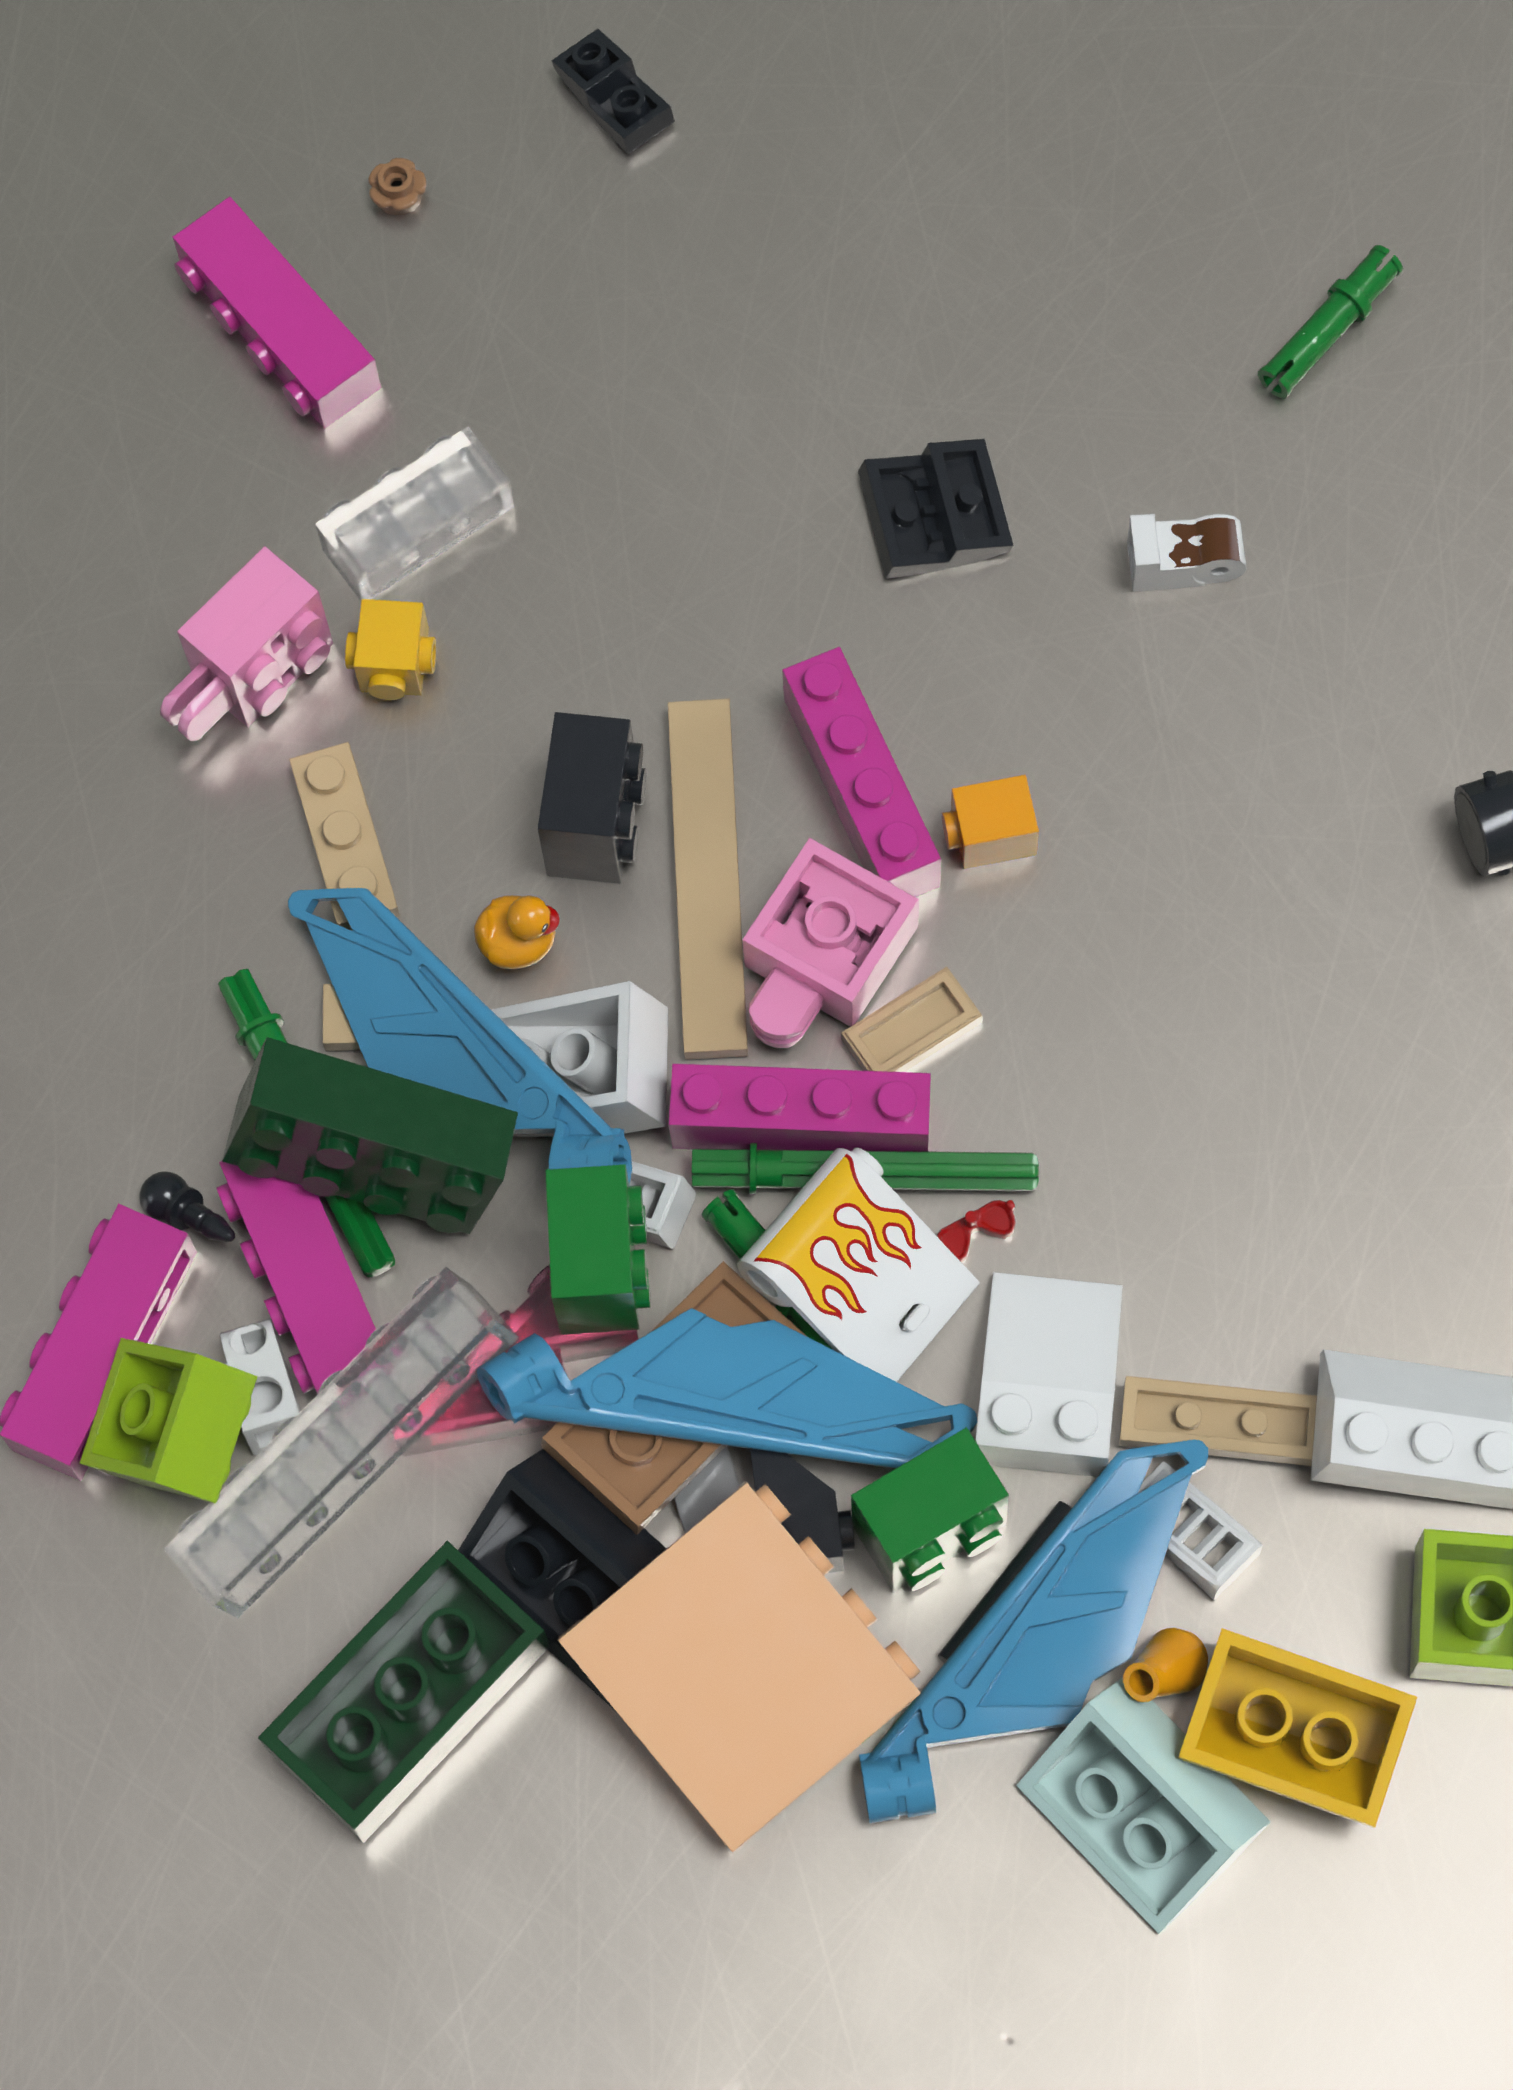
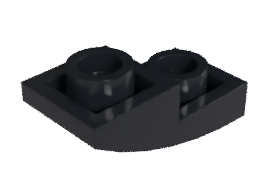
M596 29L552 60L554 69L579 102L628 154L675 122L671 106L636 75L632 59L600 29Z

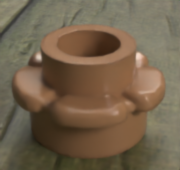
M394 158L386 164H378L372 170L368 179L370 186H372L369 191L372 201L384 212L397 216L408 214L418 207L427 185L424 173L416 170L415 164L404 158ZM397 180H398V181H401V182H402V185H401V186H398V187H392V186H391V184H392L394 181H397Z

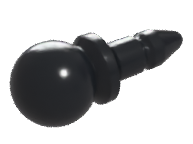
M167 1171L158 1172L148 1177L143 1183L139 1200L147 1216L164 1223L167 1222L168 1225L179 1230H185L190 1227L202 1233L203 1236L210 1240L231 1242L235 1239V1233L224 1217L204 1206L202 1194L195 1188L189 1187L186 1181L178 1174Z

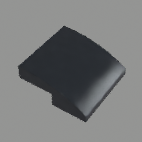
M985 439L928 443L921 455L864 459L858 470L886 579L926 574L972 564L1010 552L1014 546Z

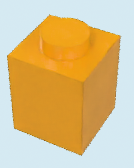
M1026 774L952 788L951 811L942 813V824L948 850L959 848L963 869L1037 855L1039 829Z

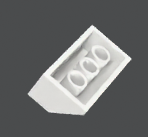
M1323 1349L1320 1352L1311 1480L1513 1509V1377Z

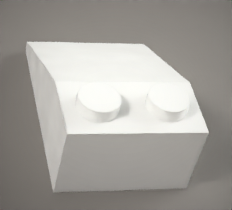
M631 981L491 1009L611 1128H621L624 1130V1134L666 1126L668 1007ZM555 1133L513 1134V1137H554Z
M993 1272L976 1432V1443L991 1466L1098 1477L1105 1469L1109 1458L1123 1285Z

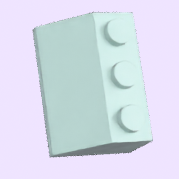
M1122 1677L1085 1705L1016 1786L1151 1927L1160 1934L1243 1853L1271 1821L1226 1775L1178 1759L1186 1734L1152 1700L1149 1702H1139L1133 1699L1127 1693Z

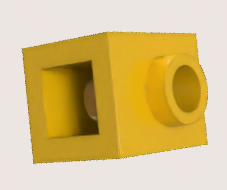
M361 600L358 632H348L345 647L346 668L354 669L360 692H368L373 697L383 700H398L405 695H422L424 674H434L436 664V638L428 637L429 626L422 602Z

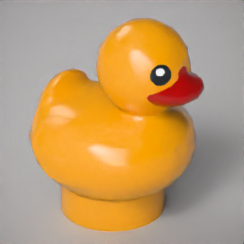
M501 896L492 899L491 903L483 909L474 926L475 943L490 963L501 969L514 970L526 968L539 962L551 949L556 934L555 930L560 922L559 914L554 908L546 905L543 900L535 896Z

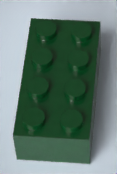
M266 1037L238 1096L222 1162L239 1166L244 1173L253 1177H276L300 1184L306 1191L318 1196L329 1197L337 1195L364 1203L368 1209L376 1213L385 1215L399 1213L423 1220L431 1228L441 1232L471 1234L504 1180L518 1112Z
M446 1541L259 1735L258 1739L282 1766L364 1843L542 1656L550 1645L545 1631L449 1541Z

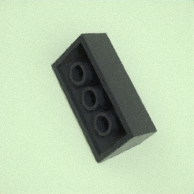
M542 1449L506 1472L458 1551L545 1631L550 1645L547 1650L614 1709L564 1649L558 1639L571 1626L586 1617L667 1548L645 1528L636 1535L547 1451Z

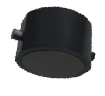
M1508 770L1498 774L1495 771H1486L1483 773L1482 779L1459 785L1455 788V813L1465 848L1473 865L1480 874L1487 876L1498 872L1500 875H1507L1511 872L1510 868H1513V771Z

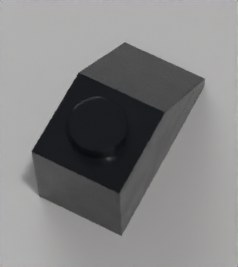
M750 1449L755 1492L766 1484L791 1514L781 1524L797 1544L809 1536L834 1566L828 1573L844 1571L843 1551L855 1550L851 1510L838 1511L836 1491L787 1453Z

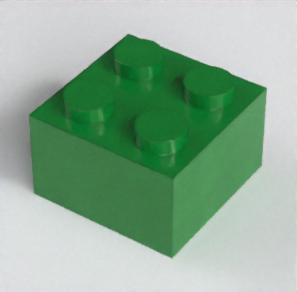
M626 1164L545 1170L551 1299L560 1334L640 1330L638 1309L651 1308L649 1271L646 1268L645 1249L635 1250V1245H647L645 1205H643L641 1185L629 1186Z
M966 1427L852 1494V1524L892 1592L907 1584L912 1591H915L930 1584L945 1572L946 1569L942 1563L964 1550L968 1557L978 1555L1002 1538L999 1530L1006 1526L1009 1494Z

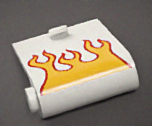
M837 1148L739 1260L737 1268L743 1278L763 1297L779 1306L793 1307L834 1351L897 1382L980 1282L881 1177L884 1174V1170L873 1156L860 1148H854L852 1151ZM915 1305L914 1308L908 1313V1315H907V1316L903 1319V1321L900 1323L901 1319H902V1318L906 1315V1313L912 1308V1306Z

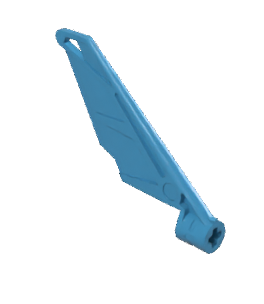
M368 889L298 890L291 894L288 900V908L291 915L306 922L369 1068L516 1111L518 1115L514 1134L555 1133L549 1155V1169L626 1164L630 1184L632 1159L629 1143L624 1137V1130L621 1128H611ZM338 901L353 931L313 915L312 913L318 902Z
M693 1308L638 1339L571 1381L552 1348L536 1333L511 1347L507 1353L503 1352L477 1368L478 1380L487 1398L502 1417L507 1420L511 1419L514 1424L523 1418L890 1468H898L966 1427L971 1433L977 1424V1414L972 1408L962 1403L943 1406L775 1320L730 1327ZM950 1420L951 1431L934 1442L901 1430Z
M1194 1439L1119 1451L872 1752L859 1755L869 1823L900 1819L899 1816L907 1815L910 1818L937 1813L927 1748L1068 1726L1081 1711L1091 1683L1131 1660L1190 1478L1205 1467L1209 1456L1208 1447L1203 1441ZM1179 1454L1187 1464L1138 1494L1153 1458Z

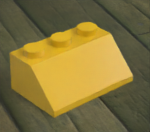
M1222 1628L1178 1759L1375 1828L1418 1697Z

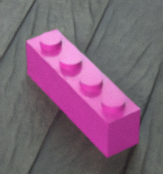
M230 196L173 236L179 261L174 266L184 284L194 294L202 290L213 302L210 304L211 311L220 325L229 334H233L238 330L249 343L246 345V350L253 362L265 375H269L274 371L285 384L282 387L285 397L302 417L310 412L317 422L326 429L381 389L375 359Z
M840 646L782 669L784 701L862 867L914 897L939 888L941 886L940 855Z
M672 1063L669 1112L672 1149H750V1143H757V1149L836 1150L837 1148L853 1150L854 1148H860L864 1151H928L931 1073Z
M222 1161L219 1162L227 1183L216 1187L230 1222L232 1223L243 1218L251 1239L240 1243V1246L254 1278L257 1279L267 1274L275 1296L264 1300V1303L278 1335L281 1336L290 1331L300 1353L288 1357L303 1394L315 1389L323 1407H327L396 1377L319 1196L306 1191L300 1184L276 1177H253L244 1173L239 1166Z
M119 1203L111 1219L104 1218L97 1225L89 1243L88 1252L92 1255L81 1277L75 1275L67 1283L59 1303V1310L62 1314L51 1334L44 1333L37 1341L29 1362V1367L33 1370L22 1392L16 1390L10 1395L0 1416V1426L3 1427L0 1436L13 1452L79 1481H82L88 1469L87 1466L79 1463L120 1339L125 1338L149 1344L152 1343L197 1254V1250L188 1233Z

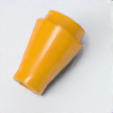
M1178 1628L1160 1630L1151 1638L1136 1661L1126 1668L1123 1675L1124 1687L1127 1693L1139 1702H1149L1157 1697L1190 1692L1196 1689L1204 1680L1208 1666L1207 1650L1203 1642L1189 1631Z

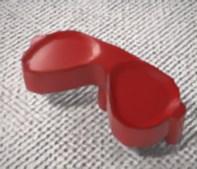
M1001 1200L991 1201L975 1211H968L963 1218L942 1228L938 1232L937 1237L963 1263L967 1259L971 1235L974 1232L980 1231L1000 1239H1006L1013 1235L1016 1226L1014 1216L1015 1204L1012 1200L1007 1202Z

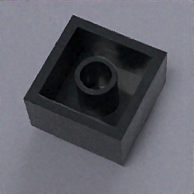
M555 712L538 822V834L547 876L621 884L624 862L635 863L638 847V826L634 825L635 805H643L647 771L646 768H642L643 743L633 742L630 719Z

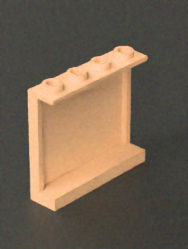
M746 1481L714 1510L586 1617L577 1621L558 1639L564 1649L732 1853L921 1694L911 1681L921 1672L896 1641H893L885 1649L868 1629L877 1618L852 1588L843 1596H840L824 1576L834 1566L809 1536L797 1544L781 1523L791 1514L769 1487L764 1484L754 1492Z

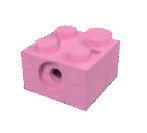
M264 546L177 631L191 672L164 698L160 708V716L172 726H178V731L188 740L197 741L228 711L247 727L261 715L268 716L273 713L284 701L287 689L303 673L310 674L317 670L328 657L330 647L334 644L319 591Z
M809 838L742 939L745 967L766 978L749 1003L750 1025L756 1037L764 1044L775 1048H790L801 1040L820 1010L850 1027L856 1024L918 928L919 899Z

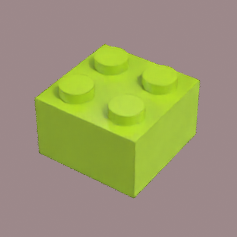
M121 1338L79 1464L140 1485L216 1504L222 1485L227 1480L230 1472V1460L242 1423L250 1411L251 1395L258 1376L197 1353Z
M1435 1529L1423 1530L1415 1546L1409 1678L1513 1687V1536Z

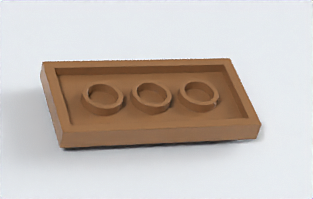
M724 1261L652 1330L654 1331L690 1308H693L730 1327L775 1320L805 1335ZM559 1422L542 1437L541 1447L636 1535L727 1446Z

